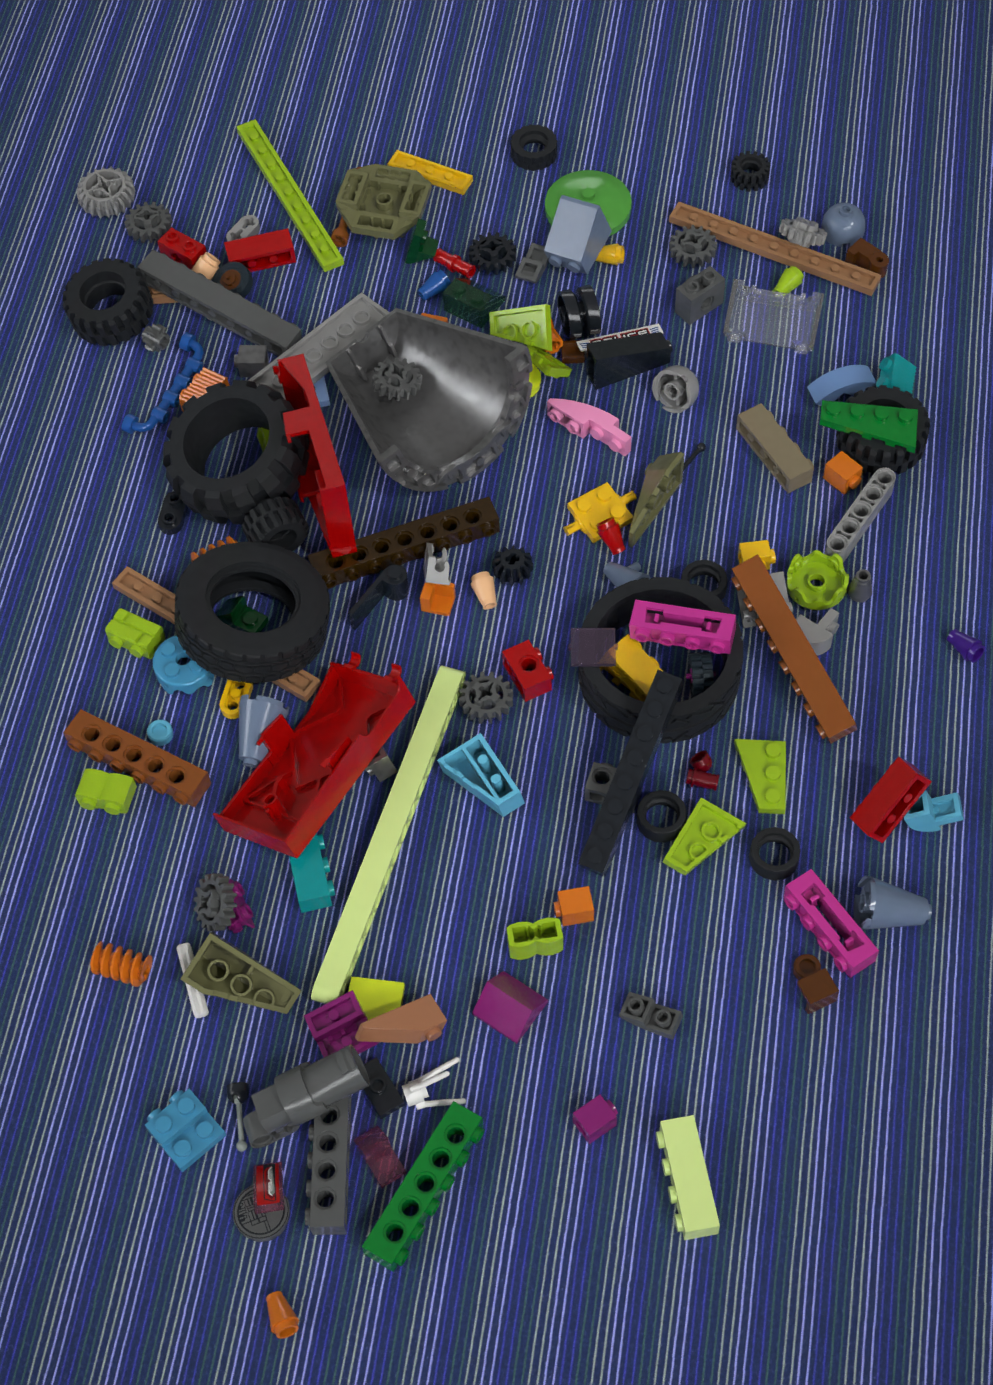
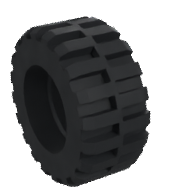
M105 258L100 262L95 260L89 266H82L80 268L81 271L75 272L71 276V282H67L65 286L66 291L63 292L62 297L64 311L75 332L82 339L87 340V342L95 345L98 343L99 346H107V344L112 346L119 345V342H127L131 340L130 337L133 335L137 336L141 333V328L146 327L149 322L148 318L152 316L154 304L151 292L139 269L129 262L124 263L120 259L112 261L110 258ZM123 295L121 300L110 308L102 310L93 309L99 301L108 296Z
M880 385L879 388H874V386L867 387L864 392L860 390L846 400V403L918 409L915 453L906 451L907 448L895 445V447L885 445V441L872 438L868 440L862 438V435L859 433L850 432L848 434L837 430L836 443L838 449L861 465L863 473L870 472L873 476L878 469L889 468L894 473L901 474L906 472L907 468L911 469L914 467L917 461L921 460L930 431V419L928 418L926 408L922 407V403L917 397L914 399L910 392H902L900 388L895 386L887 388V385Z

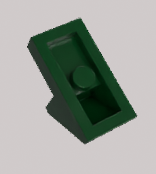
M418 218L405 261L407 264L433 258L436 254L439 241L427 237L428 231L425 230L427 221Z
M244 596L227 599L216 614L223 623L244 632H261L269 622L266 615L247 606Z

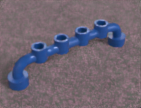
M188 332L182 335L179 348L187 352L193 349L195 353L187 359L181 374L178 373L172 387L164 392L160 404L153 408L149 420L139 423V418L129 413L122 422L121 429L129 434H133L135 431L146 432L153 429L158 422L162 424L167 422L169 418L168 407L178 406L179 391L187 389V386L192 383V378H190L192 373H200V370L203 369L204 364L201 362L204 355L203 347L196 341L195 335Z

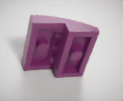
M353 990L304 1015L323 1057L350 1044L354 1046L358 1054L379 1044V1042H361L355 1038L360 1024L368 1021V1018Z

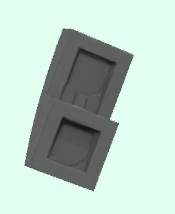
M531 243L526 257H523L515 278L534 284L539 281L549 263L544 252L545 246Z

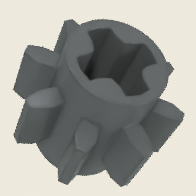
M160 324L147 326L142 332V340L146 343L144 348L151 352H159L166 349L170 342V336L166 333L167 328Z

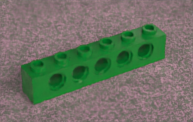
M454 1101L452 1102L362 1245L364 1255L394 1272L398 1265L402 1266L410 1253L407 1249L413 1240L418 1241L425 1229L423 1224L428 1215L432 1217L436 1213L440 1205L438 1199L443 1191L448 1192L455 1181L454 1173L458 1167L463 1168L470 1156L468 1151L472 1144H478L485 1131L481 1116ZM455 1134L464 1137L459 1143H452L449 1141V1138ZM439 1158H445L449 1161L444 1167H437L434 1165V1162ZM424 1182H431L434 1185L428 1192L421 1191L419 1186ZM409 1206H415L419 1209L414 1216H406L404 1210ZM393 1231H401L403 1233L402 1238L398 1241H391L388 1239V1236Z

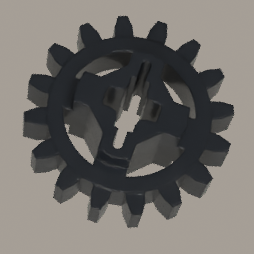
M488 232L487 237L479 235V241L474 239L473 245L469 246V260L472 262V265L478 267V272L486 270L487 275L491 271H494L496 275H498V270L507 272L506 267L512 268L513 262L516 261V245L513 244V239L507 240L506 234L499 237V232H496L495 236Z

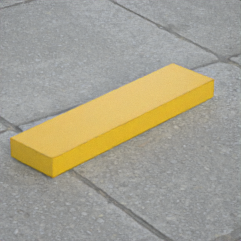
M396 150L387 163V166L417 170L432 185L461 195L465 194L473 182V175Z

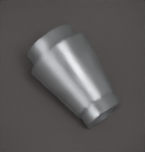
M858 570L848 587V594L855 602H865L872 595L871 574L868 570Z

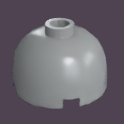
M673 365L663 369L654 377L652 391L656 401L660 400L665 405L662 407L663 409L671 413H681L696 401L699 394V382L694 372L689 368Z

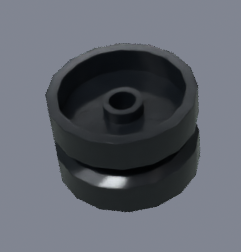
M590 284L578 287L576 294L570 289L557 293L559 317L568 341L581 338L583 331L587 336L601 333V316L598 301Z

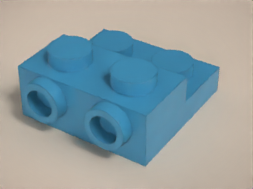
M190 1089L185 1092L179 1090L174 1093L169 1100L170 1104L163 1110L158 1108L152 1111L147 1117L148 1122L145 1124L150 1135L182 1172L227 1136L225 1131L208 1113L206 1107Z

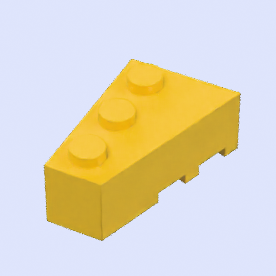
M629 634L613 646L598 663L601 671L605 669L614 677L612 679L614 684L617 686L623 684L631 691L630 697L644 702L657 670H661L657 660L652 656H648L642 649L641 643L635 639H630Z

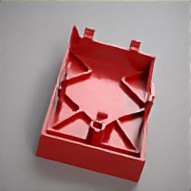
M304 354L278 359V366H272L274 375L278 376L279 383L283 385L285 400L289 401L295 409L283 413L287 441L292 443L291 437L308 434L310 441L309 449L307 450L310 456L305 476L299 475L298 477L300 482V488L298 489L300 502L304 503V497L309 498L332 558L357 552L345 482Z

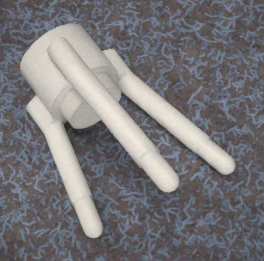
M455 1057L425 1075L409 1081L408 1084L402 1085L408 1106L416 1105L417 1110L426 1107L451 1105L453 1101L458 1104H465V1098L424 1100V1098L429 1097L426 1086L449 1076V1071H443L458 1063L460 1059Z

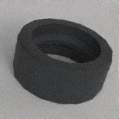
M697 560L688 564L682 572L681 580L690 582L692 578L699 575H706L716 579L718 588L713 590L712 593L722 601L726 594L728 582L726 571L722 566L710 560Z
M657 790L648 793L641 799L638 805L637 825L639 831L646 838L654 842L665 843L674 840L686 822L687 810L684 802L678 795L670 791ZM657 805L668 806L676 812L677 820L669 827H655L646 819L648 809Z
M778 827L765 828L758 832L752 840L749 853L751 867L758 875L765 879L775 881L789 877L798 867L801 852L799 841L786 829ZM769 842L781 843L789 849L790 859L784 865L774 866L767 864L760 858L759 850L761 846Z

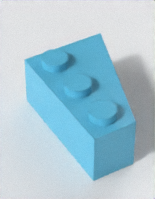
M481 733L437 760L443 773L504 817L525 804L520 790Z

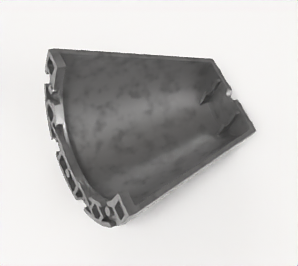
M398 308L392 310L366 330L364 340H353L325 362L381 468L388 476L402 486L423 492L449 489L447 485L457 481L462 484L478 475L493 463L504 451L502 445L509 435L514 437L526 413L532 391L529 373L533 371L527 346ZM395 357H398L399 361L406 358L408 364L414 362L415 368L420 367V374L423 375L421 390H417L416 396L409 394L408 400L404 397H401L400 401H397L396 397L388 400L387 394L380 396V390L375 391L374 384H372L374 367L378 368L379 362L385 364L387 358L390 361H394Z

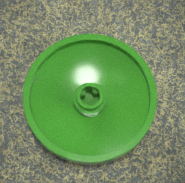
M583 170L569 173L552 184L545 198V213L551 226L562 195L599 205L612 230L610 236L621 230L631 215L632 199L628 188L618 178L601 171Z

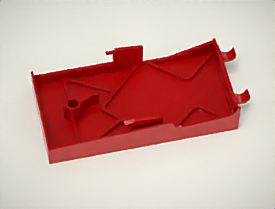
M351 652V660L348 663H344V665L330 662V668L308 713L294 731L284 716L279 714L260 734L261 737L256 742V745L260 746L263 742L269 752L220 815L212 814L223 830L291 857L298 858L416 701L401 678V666L392 663L390 674L383 677L356 669L361 662V655L356 652Z

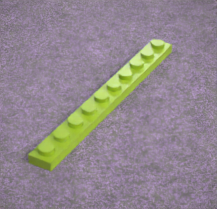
M256 119L236 126L237 133L323 271L327 272L344 265V258Z

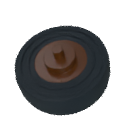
M228 262L216 271L213 282L220 283L224 288L233 293H238L245 298L251 291L253 278L250 271L243 264Z

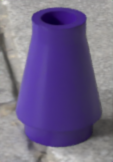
M957 629L952 630L947 637V641L953 645L965 661L974 663L984 654L985 646L982 645L981 640L964 634Z

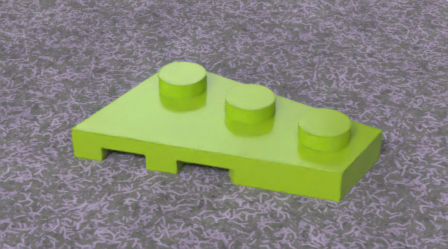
M543 304L489 312L490 335L552 351L550 305Z
M735 739L734 745L739 753L742 768L748 778L749 787L758 813L785 814L786 741Z
M700 798L662 863L686 876L740 832L747 823L707 800Z

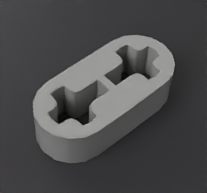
M254 215L242 217L226 234L227 242L257 235L260 232L258 218Z

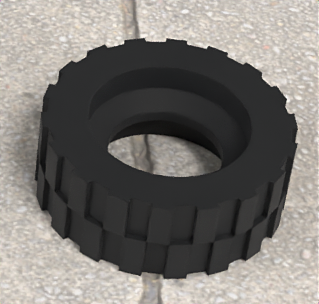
M533 124L523 126L521 129H517L511 137V158H513V162L518 167L531 171L543 170V168H548L555 162V158H557V137L548 127ZM530 143H539L545 147L544 150L539 152L524 150V146Z

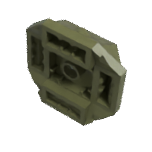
M371 164L359 169H348L336 198V208L352 233L374 236L376 239L386 238L395 240L398 237L403 238L417 224L418 218L422 219L432 185L417 170L380 164Z

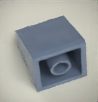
M565 195L561 196L544 249L551 265L557 268L560 266L568 268L574 273L588 274L612 232L601 207Z

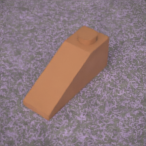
M429 994L361 1023L355 1038L361 1042L418 1044L425 1040L430 1042L442 1035L447 1019L432 995Z

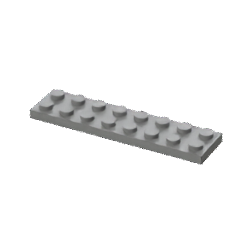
M361 292L248 381L255 382L257 387L259 384L267 385L280 392L285 399L283 385L279 383L278 376L274 375L272 367L278 366V359L304 354L312 382L315 384L330 372L325 363L353 340H364L366 330L390 312Z

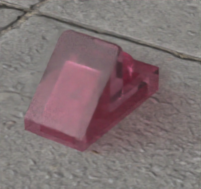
M378 1125L353 1140L381 1188L406 1174V1170L391 1147L389 1138Z

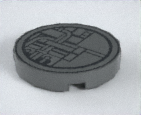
M256 1184L241 1192L235 1200L233 1207L234 1223L240 1234L256 1242L271 1241L282 1234L291 1215L289 1201L282 1190L279 1189V1203L257 1205Z

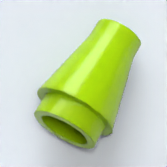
M795 266L786 268L772 290L773 294L778 299H783L788 293L802 284L803 273Z

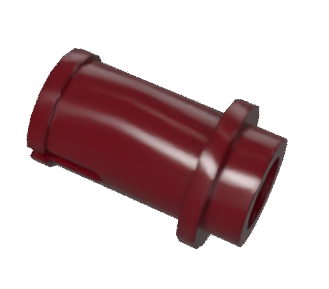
M694 767V769L689 768L686 778V784H690L692 788L695 785L716 791L719 781L718 774L698 771L697 767Z

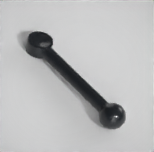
M704 443L697 445V449L684 463L683 471L700 452L705 451L706 446Z

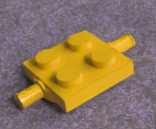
M608 482L567 504V509L573 515L574 522L564 526V532L569 536L581 530L587 534L592 543L597 542L601 539L597 534L598 529L596 525L611 517H614L615 521L619 522L620 529L632 523L633 515L627 509L626 504L636 500V494L631 490L629 493L619 496Z

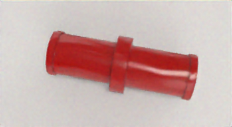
M441 248L436 250V254L433 257L435 262L446 266L449 271L457 272L468 279L474 276L476 272L475 265H471L463 261L459 255H452Z

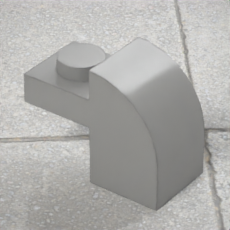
M830 608L818 624L801 614L796 618L816 655H821L831 648L833 635L839 628L837 623L839 612Z

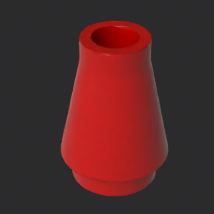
M614 517L608 518L596 525L598 529L597 534L613 555L621 553L626 549L619 522H616Z

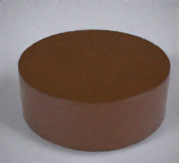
M803 954L794 961L793 974L798 980L821 970L819 960L813 955Z

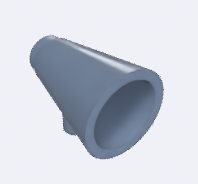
M609 562L603 570V573L615 587L633 580L651 579L648 574L639 572L641 565L638 562L627 567Z

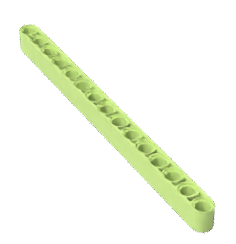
M443 665L439 667L311 993V999L327 1004L345 994L458 702L459 690L464 686L465 671Z

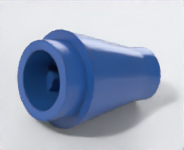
M442 270L434 271L417 292L426 301L428 298L447 290L451 282Z

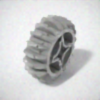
M112 166L109 169L102 167L101 170L94 168L93 173L87 172V176L81 177V182L77 183L79 204L92 217L98 215L100 219L103 216L110 218L114 214L118 217L119 212L125 213L126 208H131V202H134L135 187L133 180L126 171L122 172L120 168L115 170Z

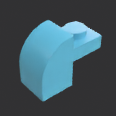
M925 790L904 816V820L911 829L916 831L941 830V825L964 820L960 796L956 792L931 798Z

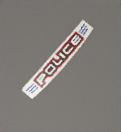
M659 324L581 340L576 343L580 351L583 352L587 351V344L591 342L657 332L663 334V331Z

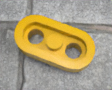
M227 680L219 703L224 717L228 719L239 718L240 698L242 695L249 694L248 699H250L253 683Z

